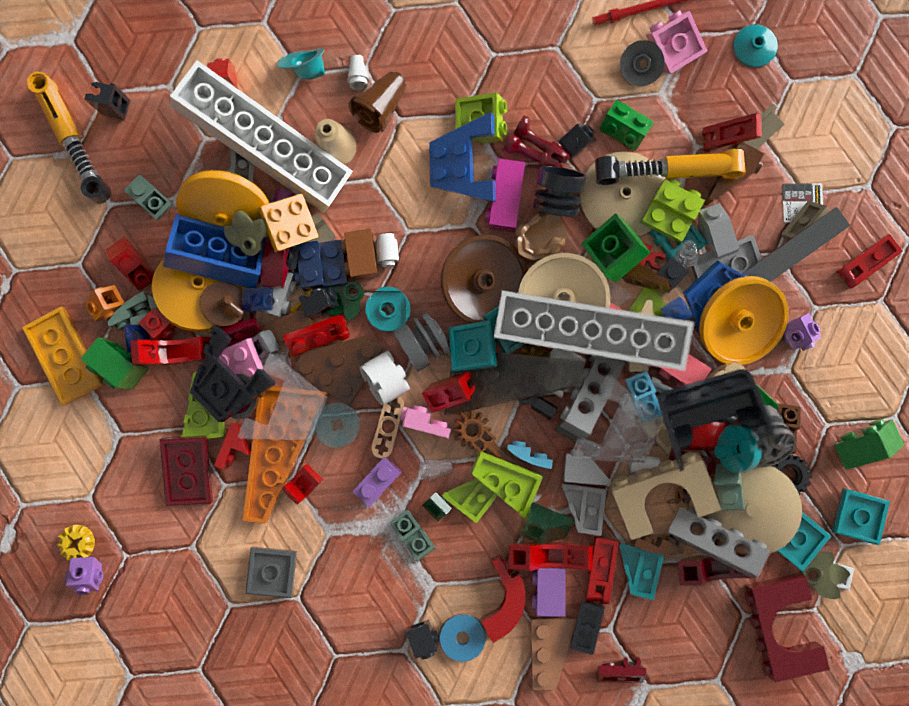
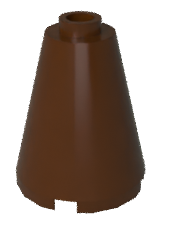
M389 72L351 98L348 102L351 114L353 116L357 114L360 118L358 122L369 131L374 133L381 131L382 133L386 129L406 88L405 78L398 72Z

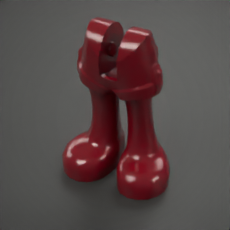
M525 115L503 148V151L506 153L517 152L539 163V169L542 166L563 168L559 162L567 163L570 155L563 149L561 144L556 141L551 143L532 132L530 129V119ZM520 138L538 147L543 152H538L520 141Z

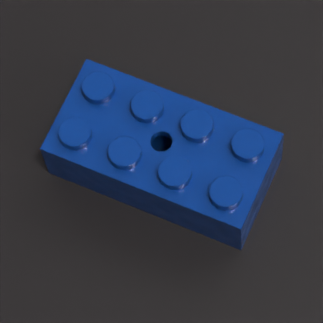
M176 214L165 251L163 267L255 289L262 266L266 238L262 240L260 252L249 256L243 253L240 247L232 245L227 240L224 234V227ZM248 241V245L251 248L252 244Z

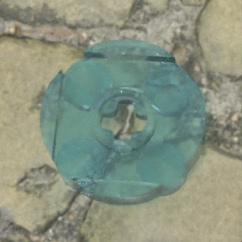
M331 403L322 407L315 417L314 427L316 435L323 444L329 447H344L352 443L358 436L360 418L351 406L344 403ZM341 419L342 430L337 429V431H334V425L331 424L332 421Z

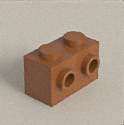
M371 228L344 232L345 239L341 240L343 253H347L348 261L344 262L346 275H350L352 280L379 277Z

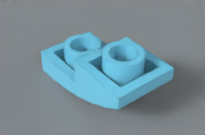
M647 371L625 380L641 423L662 415L658 399L655 395L656 390Z
M513 441L512 445L507 444V450L518 458L536 466L552 469L553 460L547 459L548 454L534 453V457H530L531 448L526 447V442Z

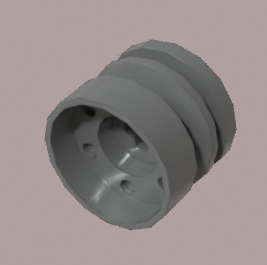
M427 312L421 314L426 323L423 326L417 318L413 319L416 330L412 331L405 324L393 331L417 372L430 365L427 354L432 353L438 360L441 358L436 350L437 348L441 347L445 355L450 353L447 338L438 323Z
M770 405L765 406L774 426L775 445L770 446L762 426L751 428L759 439V442H756L758 450L761 449V457L757 467H768L782 462L790 456L796 446L795 436L790 432L788 426L784 424L778 411ZM738 418L733 424V426H743L739 422Z

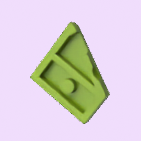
M477 478L463 483L442 495L443 498L475 523L480 520L498 496Z

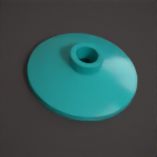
M762 25L746 26L738 32L734 39L733 49L735 56L742 64L748 67L757 68L765 66L776 55V37L772 31ZM755 40L759 41L761 45H756Z

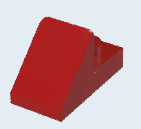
M231 423L214 464L215 467L220 469H228L229 466L234 464L237 456L235 450L251 454V447L240 424Z

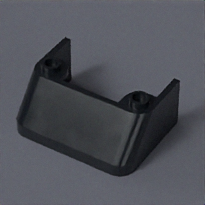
M738 369L664 391L658 398L662 417L680 471L685 469L679 449L686 448L693 442L691 428L737 416L739 422L744 427L756 428L762 426L770 446L775 445L773 423L753 375L747 370Z

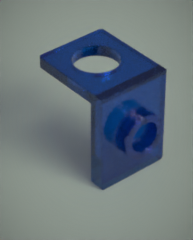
M243 288L242 310L250 314H256V311H272L273 288Z
M124 325L128 353H131V341L150 340L149 333L141 325Z

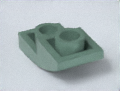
M143 291L125 302L108 321L109 327L119 330L131 327L130 318L136 316L134 312L137 313L149 308L147 295L150 294Z
M408 509L390 522L401 541L405 543L417 562L436 549Z

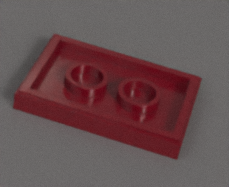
M207 435L159 439L166 506L211 504L213 502Z

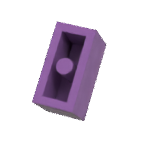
M384 457L352 492L370 507L402 471L392 461Z
M539 568L536 571H532L531 581L532 585H536L535 595H531V609H535L537 616H565V568Z

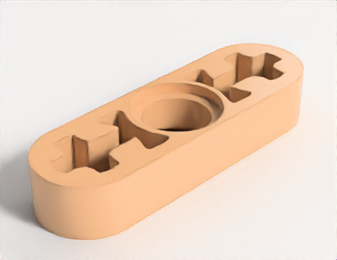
M400 396L397 397V402L401 406L394 411V415H398L397 420L394 417L385 416V412H391V406L388 403L383 405L372 444V452L377 458H387L393 451L401 422V414L405 407V402ZM386 420H392L395 424V429L391 433H386L382 429V424ZM379 434L387 437L392 436V441L386 440L385 446L389 450L388 452H383V455L379 454V449H376V446L381 445L383 438H379Z

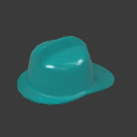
M318 48L288 54L278 60L277 66L283 69L292 68L301 79L310 80L322 77L325 74L321 56L324 49Z

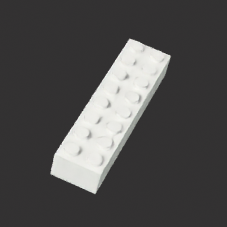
M199 61L195 62L170 95V107L297 195L303 194L304 200L323 213L328 209L353 172Z
M502 291L494 337L685 370L693 322Z

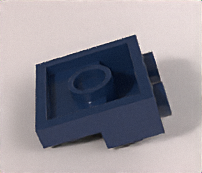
M341 240L321 243L311 241L296 245V248L299 249L297 260L299 272H295V281L304 291L348 284L344 262H346L345 253L342 250Z

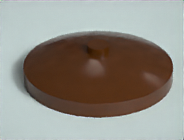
M479 235L468 238L456 245L445 259L440 281L443 297L452 312L462 320L471 324L485 321L483 315L500 305L502 291L519 292L522 279L528 271L523 256L518 253L517 248L503 238L493 235Z

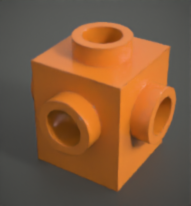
M112 285L94 289L85 303L87 311L93 316L95 321L102 319L109 321L112 315L124 304V301L116 286Z

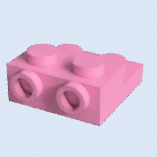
M678 10L668 16V22L662 24L660 21L649 28L651 32L645 35L648 41L655 43L662 50L665 58L664 68L667 74L675 72L708 52L690 11L681 13Z
M414 405L413 409L403 408L400 421H404V427L449 438L451 429L447 428L448 423L434 420L433 424H430L432 415L427 413V408Z

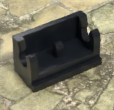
M100 82L91 83L94 88H100V94H86L84 100L101 115L125 120L130 99L113 83H110V85Z
M589 601L581 602L571 649L590 655L594 654L605 605H595Z

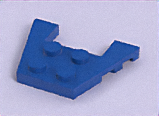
M492 113L483 115L429 142L431 187L496 202L495 181L473 182V138L494 135V115Z
M718 260L683 292L699 335L701 315L712 295L728 282L741 277H747Z

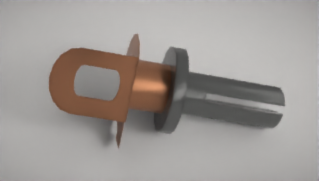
M678 486L675 491V499L667 500L668 504H679L681 500L688 504L691 500L688 491L685 488L682 491Z

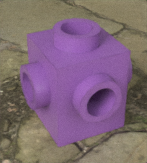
M809 313L789 321L784 332V339L791 346L792 350L801 348L804 351L815 346L814 342L821 338L820 328L812 320Z
M95 557L71 558L69 571H67L65 576L66 586L78 595H88L89 592L98 591L99 583L103 580L102 564Z

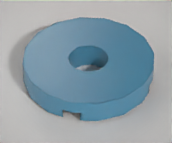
M453 615L446 620L441 628V648L448 657L455 661H471L479 656L484 648L486 640L484 627L472 615ZM459 632L468 633L469 640L466 643H459L457 641L456 635Z

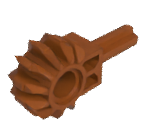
M469 410V418L462 412L460 416L463 421L454 420L456 424L460 425L459 427L452 428V432H460L454 439L459 441L463 438L461 442L462 447H465L469 441L470 449L475 447L478 451L515 464L494 442L496 438L489 432L491 428L483 427L489 420L484 418L480 421L482 417L481 412H478L475 418L473 410ZM471 423L476 424L477 432L474 435H467V425Z

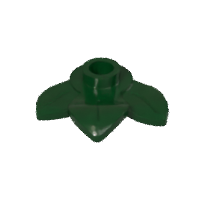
M351 281L346 285L331 287L337 294L339 307L327 314L337 316L344 313L349 321L354 319L361 310L360 301L364 297L362 285ZM352 289L357 290V295L354 297L350 296Z

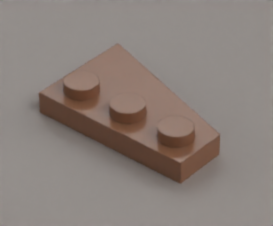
M576 617L531 618L533 690H556L576 625Z

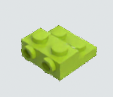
M497 92L455 99V129L483 115L492 113L494 115V135L473 138V142L486 144L503 141V135L507 134V125L503 121V113L507 112L506 101Z
M664 179L659 185L640 223L681 243L705 200L700 198L701 194L693 189L687 191L681 188V183L677 180L669 179L667 181Z

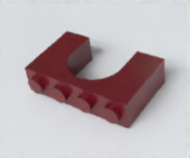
M796 573L745 585L747 592L744 593L747 605L751 607L752 615H750L752 627L757 631L756 645L759 652H762L764 661L761 662L764 674L774 682H780L830 670L823 645L814 641L792 647L781 646L775 640L772 631V623L779 610L788 605L812 600L807 576Z

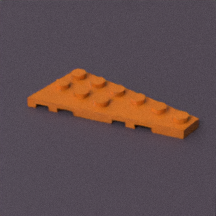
M272 386L265 391L264 397L259 398L242 521L262 524L268 522L282 492V488L285 486L328 392Z

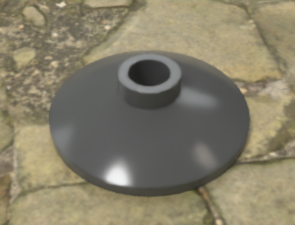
M640 40L630 44L624 50L620 60V70L623 77L635 86H647L654 83L661 76L665 65L664 54L660 47L647 40ZM643 59L647 61L645 68L639 66L640 61Z

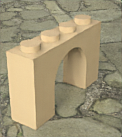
M690 452L681 456L685 469L683 471H680L677 460H666L654 468H643L638 470L636 474L628 477H617L610 483L631 540L654 533L644 503L649 491L659 484L675 483L685 488L690 495L698 518L721 510L699 452Z

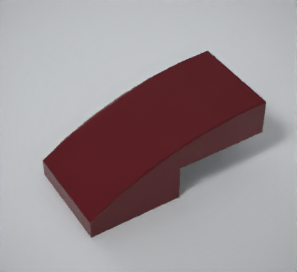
M266 238L263 252L261 286L284 288L289 270L286 260L290 248L275 252L270 238Z

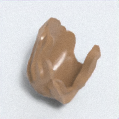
M541 212L537 213L531 220L516 230L515 246L518 253L523 257L531 260L543 259L557 254L567 243L569 236L565 231V226H563L560 216Z

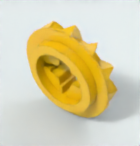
M72 525L65 528L58 536L59 542L56 545L60 550L59 555L64 556L66 561H71V558L89 557L94 549L95 539L87 527ZM72 538L74 540L82 538L77 544L79 548H69L73 543Z

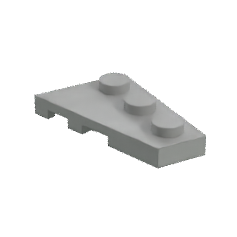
M754 235L737 240L739 252L721 259H717L712 250L690 258L689 262L695 279L697 280L717 260L740 273L756 264L762 258Z

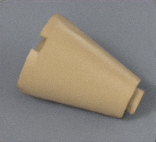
M324 119L318 123L313 143L344 165L352 161L357 147L352 132L332 119Z

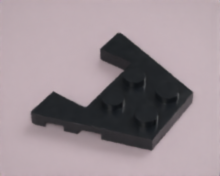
M213 325L210 331L212 336L209 344L205 345L203 351L205 357L202 365L198 366L190 394L218 422H224L274 386L276 382L263 369H257L247 384H245L219 358L231 341V338L219 326Z

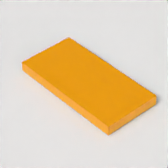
M61 306L22 327L61 406H65L104 385L99 374L95 375L85 368L87 364L81 358L87 350L65 307Z

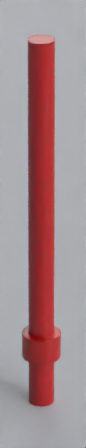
M652 0L623 9L614 8L608 10V13L592 17V22L594 26L606 22L615 23L624 17L687 0Z

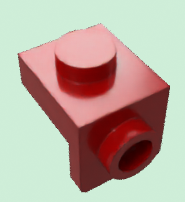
M153 308L139 321V324L151 337L159 341L171 338L177 328L157 308Z
M306 464L282 490L289 499L299 504L312 493L323 479Z

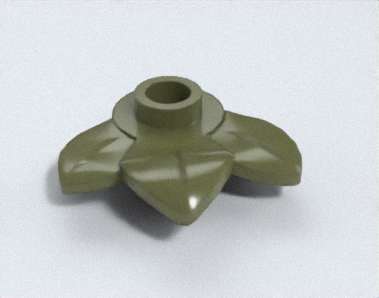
M238 210L233 217L232 225L224 226V234L232 245L240 247L243 253L252 256L260 252L262 240L267 234V226L263 218L253 222L245 212ZM248 241L252 244L251 248L248 245Z
M833 552L818 553L812 563L803 572L801 571V574L807 576L809 586L815 587L820 596L838 599L841 596L837 585L846 581L850 576V572L843 566L833 564ZM816 571L818 574L817 579H810L808 573Z

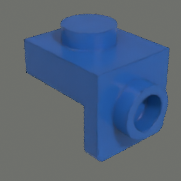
M681 297L676 298L660 309L664 318L685 321L692 316L691 311Z

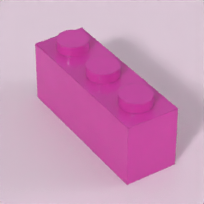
M498 159V166L493 165L491 179H496V202H492V208H487L485 222H489V229L515 233L525 162Z

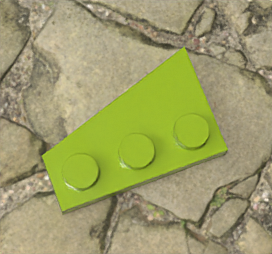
M196 372L193 373L192 381H191V387H192V384H193V381H194ZM189 392V404L187 414L184 417L183 423L185 424L181 437L207 435V439L226 437L225 422H218Z
M481 451L478 452L470 471L472 475L524 518L527 516L543 478L541 474Z

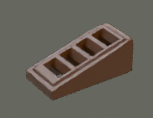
M637 264L622 277L624 282L666 293L671 291L667 279L640 264Z

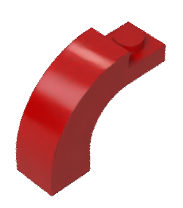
M198 336L169 341L133 340L131 341L132 363L142 364V366H163L203 362L205 357L203 351L205 345L209 344L211 337Z
M562 542L509 545V569L531 571L539 568H566L589 571L592 570L593 546Z
M500 555L493 558L492 563L504 583L505 596L497 609L481 617L482 624L492 643L503 638L514 629L522 616L525 606V588L520 573L517 571L510 575L509 573L513 570L509 569L508 560H502Z

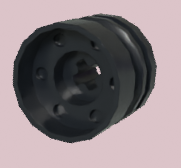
M555 166L540 167L537 184L546 189L535 190L537 198L533 201V207L555 216L579 215L580 208L577 205L581 204V198L573 193L584 191L586 175L568 168Z

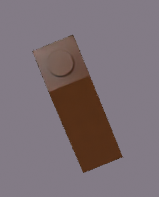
M744 142L738 143L734 149L744 151L745 175L733 179L718 176L703 204L709 205L745 181L753 173L757 174L763 165L761 159L764 153Z

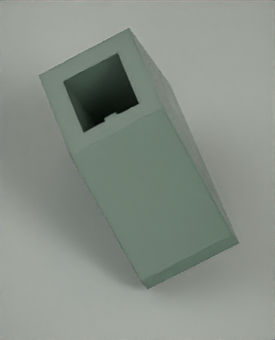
M140 174L124 190L157 221L173 205Z

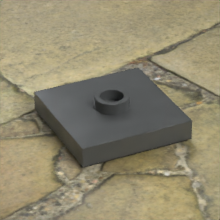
M252 546L250 548L245 594L292 598L297 551Z

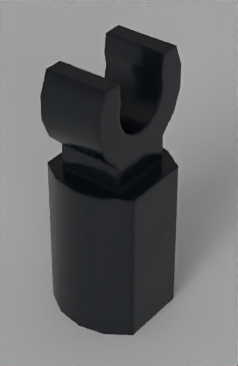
M525 387L523 390L529 394V398L523 400L518 397V402L524 405H531L532 410L551 420L558 407L539 395L538 397L534 396L533 391Z

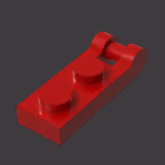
M754 113L704 127L703 136H705V142L703 143V151L711 152L718 148L761 138V115Z
M889 233L838 269L837 273L840 276H844L847 280L846 284L852 289L902 253L903 250ZM856 268L860 274L855 276L851 270Z
M337 315L285 334L283 339L292 357L335 340H346L350 337V332L345 327L344 317Z
M595 537L592 570L589 572L585 601L593 602V600L601 601V604L609 605L619 544L618 540ZM596 585L603 586V591H595Z

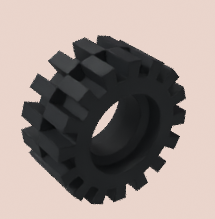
M790 455L782 462L772 466L780 471L787 466L795 470L796 478L792 483L799 495H801L800 492L807 490L805 486H810L811 484L808 481V478H812V474H808V471L811 470L810 466H806L807 462L801 460L799 456Z

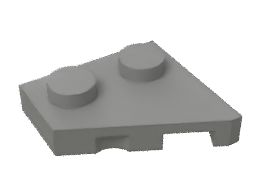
M563 483L562 488L578 533L601 536L607 490Z

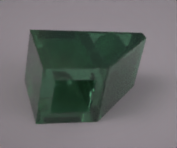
M532 502L527 516L523 520L520 536L539 544L564 539L574 524V519Z

